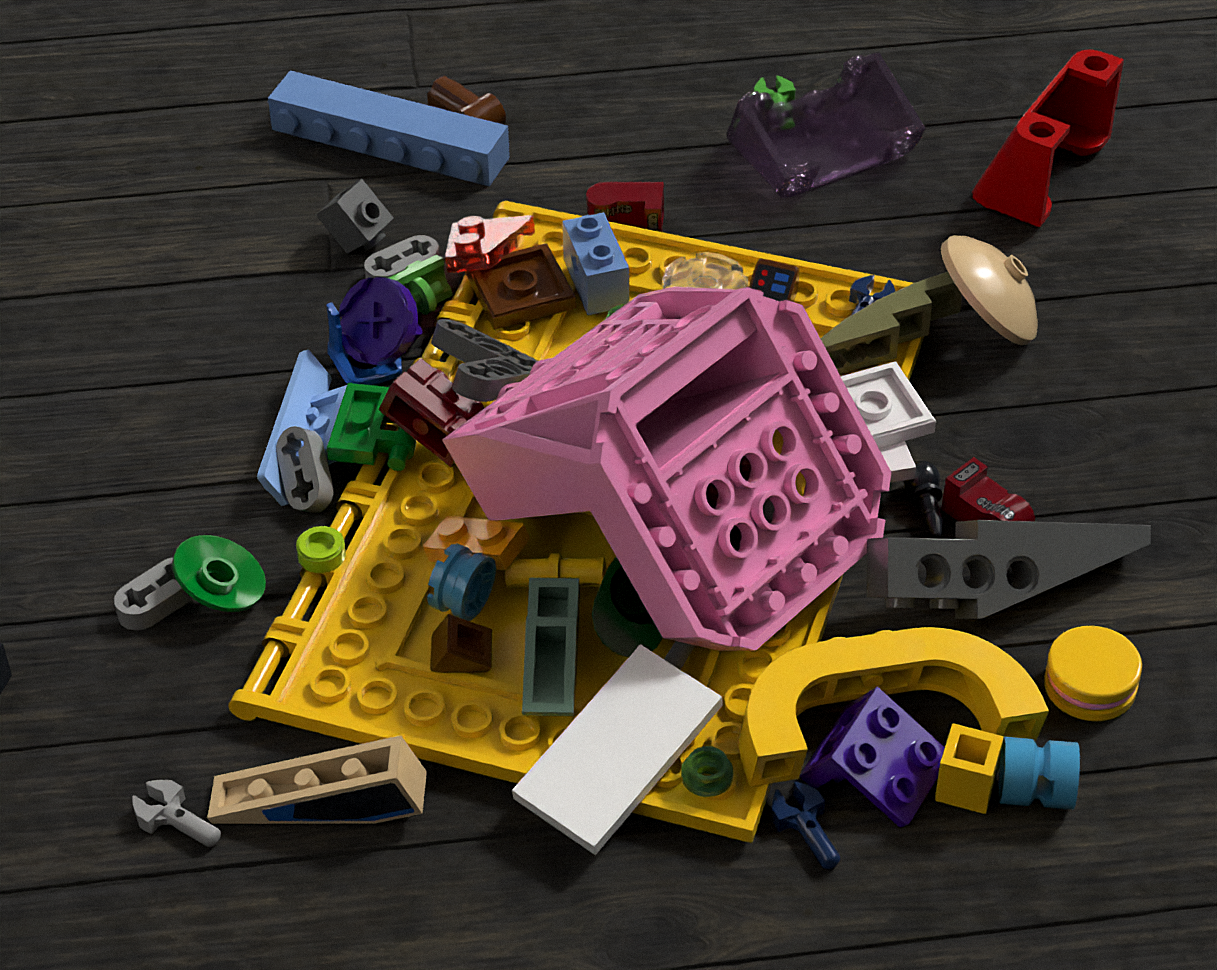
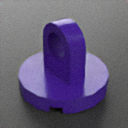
M369 277L360 280L348 290L340 305L342 345L346 353L358 362L378 366L395 362L407 352L408 348L422 334V329L418 325L416 302L409 289L397 280L384 277Z

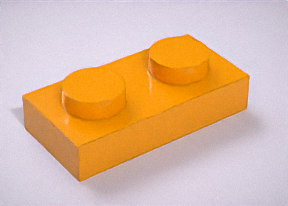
M446 516L422 547L429 561L437 562L439 560L445 562L449 556L445 554V549L451 544L458 543L468 547L472 551V555L483 553L492 557L495 560L496 569L507 570L529 541L530 536L523 523Z

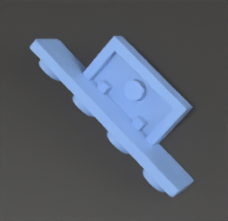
M308 349L300 352L257 474V479L264 489L281 506L289 504L276 453L278 438L283 431L293 426L315 431L323 441L328 465L335 462L328 460L327 445L347 385L328 391L332 378ZM301 441V447H303L304 441Z

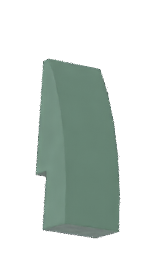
M529 578L522 715L574 716L580 608L579 578Z

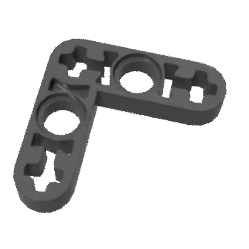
M438 320L431 340V344L434 347L465 362L458 365L452 389L459 395L475 401L487 402L497 400L502 387L524 380L529 376L533 365L538 362V360L468 325L454 320Z

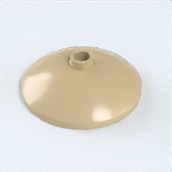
M953 235L944 241L941 245L944 264L952 280L974 310L994 330L1009 341L1018 345H1026L1031 342L1037 334L1038 318L1035 298L1025 279L1028 276V272L1024 265L1015 256L1010 255L1007 257L996 247L971 237Z

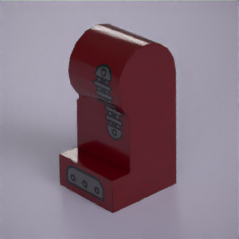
M600 182L592 185L587 190V215L605 213L609 222L662 232L664 220V182Z
M975 457L945 479L941 510L957 521L997 520L1035 522V515L1029 503L1017 494H1009L1005 488L987 476L988 467Z

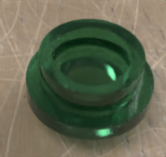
M710 746L697 748L689 754L682 764V782L690 792L698 796L713 797L720 795L728 790L733 782L734 770L732 763L725 753L718 748Z

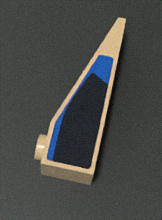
M400 735L214 776L207 818L212 824L380 823L423 814L427 771Z

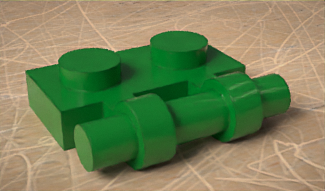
M347 383L327 445L328 460L374 465L377 453L382 452L389 454L387 464L392 470L401 471L405 469L407 460L414 456L417 442L399 426L397 431L385 430L387 423L395 424L379 411V407L389 387Z

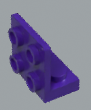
M877 686L844 707L799 777L815 789L832 779L838 783L846 778L899 827H904L911 822L938 778L940 762L945 747Z

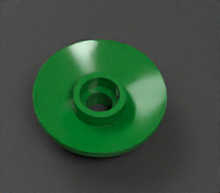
M213 535L194 536L182 542L173 556V573L179 585L190 597L209 608L224 612L244 611L256 605L265 591L266 580L262 567L250 552L231 540Z

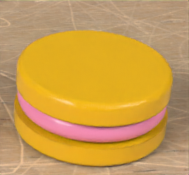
M1100 626L1072 628L1058 636L1050 647L1044 676L1046 692L1051 701L1060 710L1075 718L1087 721H1105L1116 718L1125 713L1135 701L1142 672L1141 657L1131 641L1114 630Z

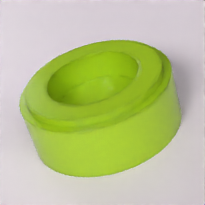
M317 526L303 532L296 542L298 561L304 569L310 572H330L338 568L345 560L344 538L338 530L332 527Z

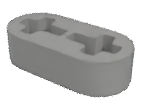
M425 235L407 238L370 255L364 265L365 277L389 278L405 270L406 266L418 260L422 262L434 255L439 256V245L435 239Z
M297 426L289 427L282 432L276 445L277 459L286 498L294 509L314 514L320 513L328 507L333 496V484L323 441L315 431ZM301 441H304L303 447H301Z
M173 558L160 562L117 591L114 603L118 620L122 626L131 630L149 628L193 599L182 589L174 576L172 568Z

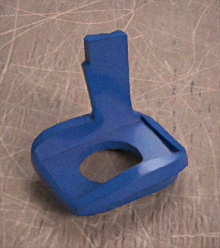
M332 302L327 304L329 323L327 352L346 384L355 383L377 386L396 378L402 373L401 357L395 362L376 366L372 369H358L352 366L349 362L350 355L346 353L342 345L340 314Z

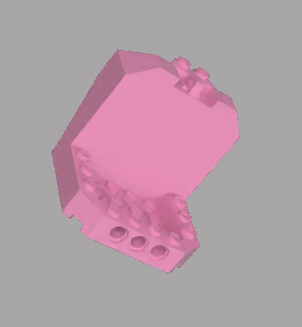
M669 287L639 294L555 357L536 362L529 376L524 380L502 387L497 400L442 439L488 520L498 521L591 511L661 636L665 639L717 651L757 650L867 554V539L883 538L885 520L878 518L881 492L889 491L891 470L806 310L801 304L789 300L779 302L764 297L763 292L749 287L736 290ZM776 429L781 433L784 440L780 455L775 451L772 443L773 434ZM743 456L751 464L748 481L744 480L740 473L739 466ZM799 471L806 480L803 496L798 493L795 485L796 476ZM710 483L715 485L719 495L714 509L708 504L706 499V490ZM767 498L774 506L771 523L766 521L763 514V505ZM734 525L738 527L742 535L738 551L732 547L730 542V532Z

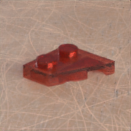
M533 215L485 220L479 216H469L460 219L456 223H452L445 253L447 273L491 269L501 261V257L511 253L518 247V235L532 236L535 233Z

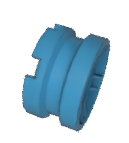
M458 543L451 544L445 549V554L449 555L446 561L441 562L437 560L431 573L428 585L434 587V595L430 593L427 595L428 604L442 612L451 610L452 615L471 621L480 613L492 591L496 574L495 560L483 553L472 555V551L468 547Z

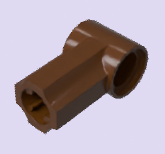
M446 76L436 79L431 90L427 93L429 106L503 125L506 122L505 110L501 102L494 95L486 93L479 97Z

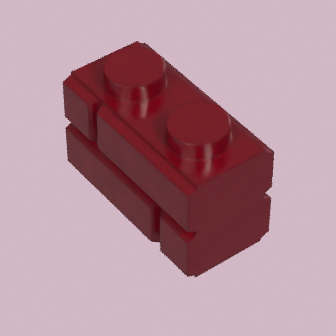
M420 358L407 372H404L391 384L379 407V411L449 467H452L455 461L442 439L485 407L480 401L468 399L456 393L452 389L453 383L443 371L433 368Z

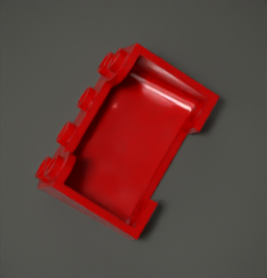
M1083 50L1073 55L1018 121L974 187L972 195L975 201L986 208L1041 227L1050 215L1052 208L1048 190L1055 149L1060 147L1080 156H1088L1100 151L1111 138L1124 59L1097 50Z

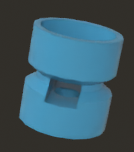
M1004 737L999 766V804L1029 806L1034 799H1039L1045 808L1074 810L1079 784V744L1076 742L1049 740L1042 748L1037 746L1034 739Z

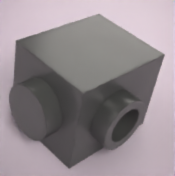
M363 179L340 191L316 214L347 254L361 246L366 251L375 246L385 237L382 229L393 219L392 215Z

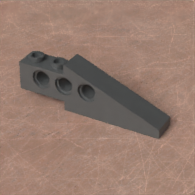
M971 520L956 522L955 539L870 538L867 539V598H885V608H914L915 599H929V608L955 609V619H982L1150 545L1151 525ZM921 563L925 566L927 573L923 585L918 579V567ZM965 565L970 569L971 575L967 585L962 576ZM1009 566H1011L1014 574L1011 586L1006 576Z

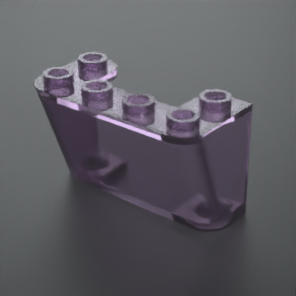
M879 52L864 57L857 55L850 58L843 64V70L834 87L823 91H809L800 99L788 103L777 102L774 104L769 93L752 91L738 100L726 133V138L781 198L793 197L893 161L906 155L917 146L926 128ZM793 121L795 123V126L792 128H781L788 122Z

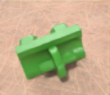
M434 255L422 262L419 260L407 265L405 270L389 277V279L397 280L409 289L416 302L417 313L421 312L424 315H428L436 310L437 303L453 296L445 277L444 260L438 255Z

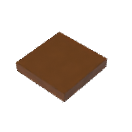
M547 243L465 264L466 276L494 330L576 309V296Z

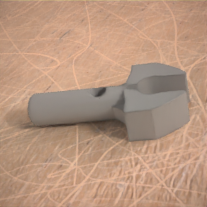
M172 780L146 782L149 796L164 803L165 806H150L135 795L132 797L138 825L146 832L152 834L161 825L170 824L207 847H213L218 843L221 836L220 830L180 806L185 800L184 790L182 786Z

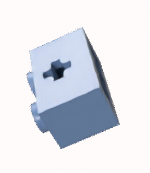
M605 213L585 215L562 221L564 262L587 315L612 311L623 307L629 302V266Z

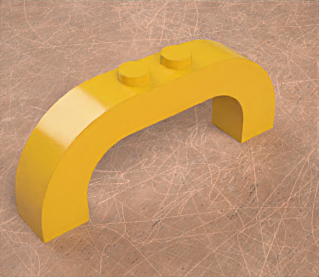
M922 627L898 631L882 630L871 635L850 638L834 637L827 641L807 644L784 653L771 662L759 675L750 693L739 736L740 759L750 787L799 779L808 748L796 717L814 706L856 700L877 686L887 695L915 690H932L950 695L971 710L977 718L982 731L1004 737L1028 738L1036 741L1049 710L1037 685L1026 670L1002 649L977 636L946 628Z

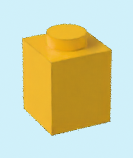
M953 723L940 762L935 801L986 814L998 774L1004 736Z

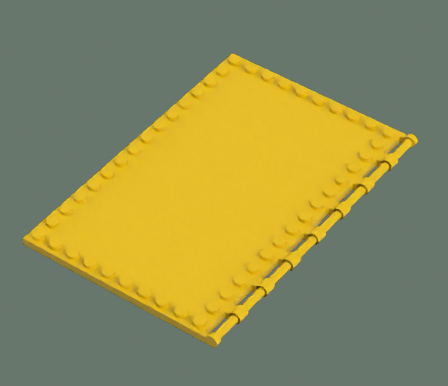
M502 201L493 213L494 222L481 246H477L473 250L467 263L547 243L576 296V309L494 330L479 300L476 305L469 304L475 292L465 274L452 300L447 301L435 321V327L440 319L461 322L540 361L555 357L616 312L618 309L587 315L563 258L562 221L582 216ZM609 222L629 266V301L639 294L669 287L735 290L749 287L757 261L759 259H767L799 268L798 293L793 302L803 305L821 338L848 318L857 306L856 303L849 301L850 288L855 280L872 275ZM518 224L505 250L498 249L508 229ZM875 275L874 288L870 296L884 290L888 280L892 282L895 292L913 283ZM431 337L421 358L433 368L443 371L453 383L458 365L465 362L451 355L448 356L446 362H440L443 351L431 344ZM924 337L899 343L897 358L843 373L840 376L896 361L907 379L910 380ZM420 358L415 359V360L413 361L412 365H413L415 362H417ZM493 400V401H487V402H482V401H480V402H481V403L484 405V407L486 408L488 405H490V404H491L492 402H494L495 400ZM387 423L385 430L397 431L398 425ZM776 429L773 434L772 443L775 451L780 455L784 440L781 433ZM416 440L417 445L414 456L407 460L405 469L395 471L390 468L381 486L374 485L389 456L388 453L378 452L374 465L363 464L355 481H350L336 504L338 512L330 527L338 530L344 539L354 520H358L362 516L364 517L346 550L345 560L338 568L326 573H314L302 567L300 571L302 579L283 615L276 617L262 642L264 650L243 689H239L234 693L228 705L229 710L236 717L243 720H254L258 717L360 744L401 735L419 759L518 784L628 659V657L615 654L606 647L594 630L591 614L599 587H580L574 716L522 715L529 587L507 589L505 570L496 569L495 581L489 598L480 613L470 621L492 629V668L488 672L438 673L431 671L432 634L448 614L452 615L451 610L439 611L428 604L427 595L429 593L434 595V587L429 586L428 583L436 562L428 560L422 546L446 516L488 520L456 463L449 467ZM799 471L796 476L795 485L798 493L803 496L806 480ZM591 511L498 520L523 523L526 527L530 539L516 558H549L551 553H561L562 558L605 557L607 570L610 563L616 557ZM843 575L757 650L717 651L700 646L694 648L681 671L722 696V707L632 813L749 843L753 842L772 783L750 787L740 759L739 736L750 693L759 675L776 658L792 649L821 642ZM328 584L309 622L302 621L318 588ZM663 638L652 652L664 659L675 641ZM291 654L271 695L263 694L281 658Z

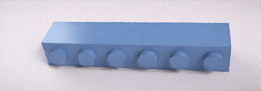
M289 71L268 97L272 130L489 187L509 159L507 125L294 71Z

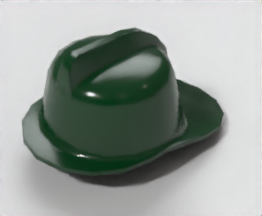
M615 557L608 566L594 599L591 615L594 630L602 643L615 654L629 658L640 644L650 651L655 650L663 637L618 558Z

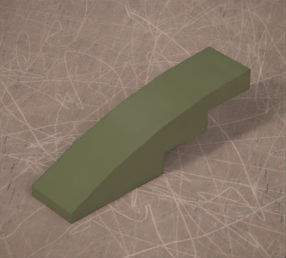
M945 272L913 283L876 300L843 320L820 339L839 374L897 358L899 343L929 335L930 321L960 313L962 293L952 280L949 272Z

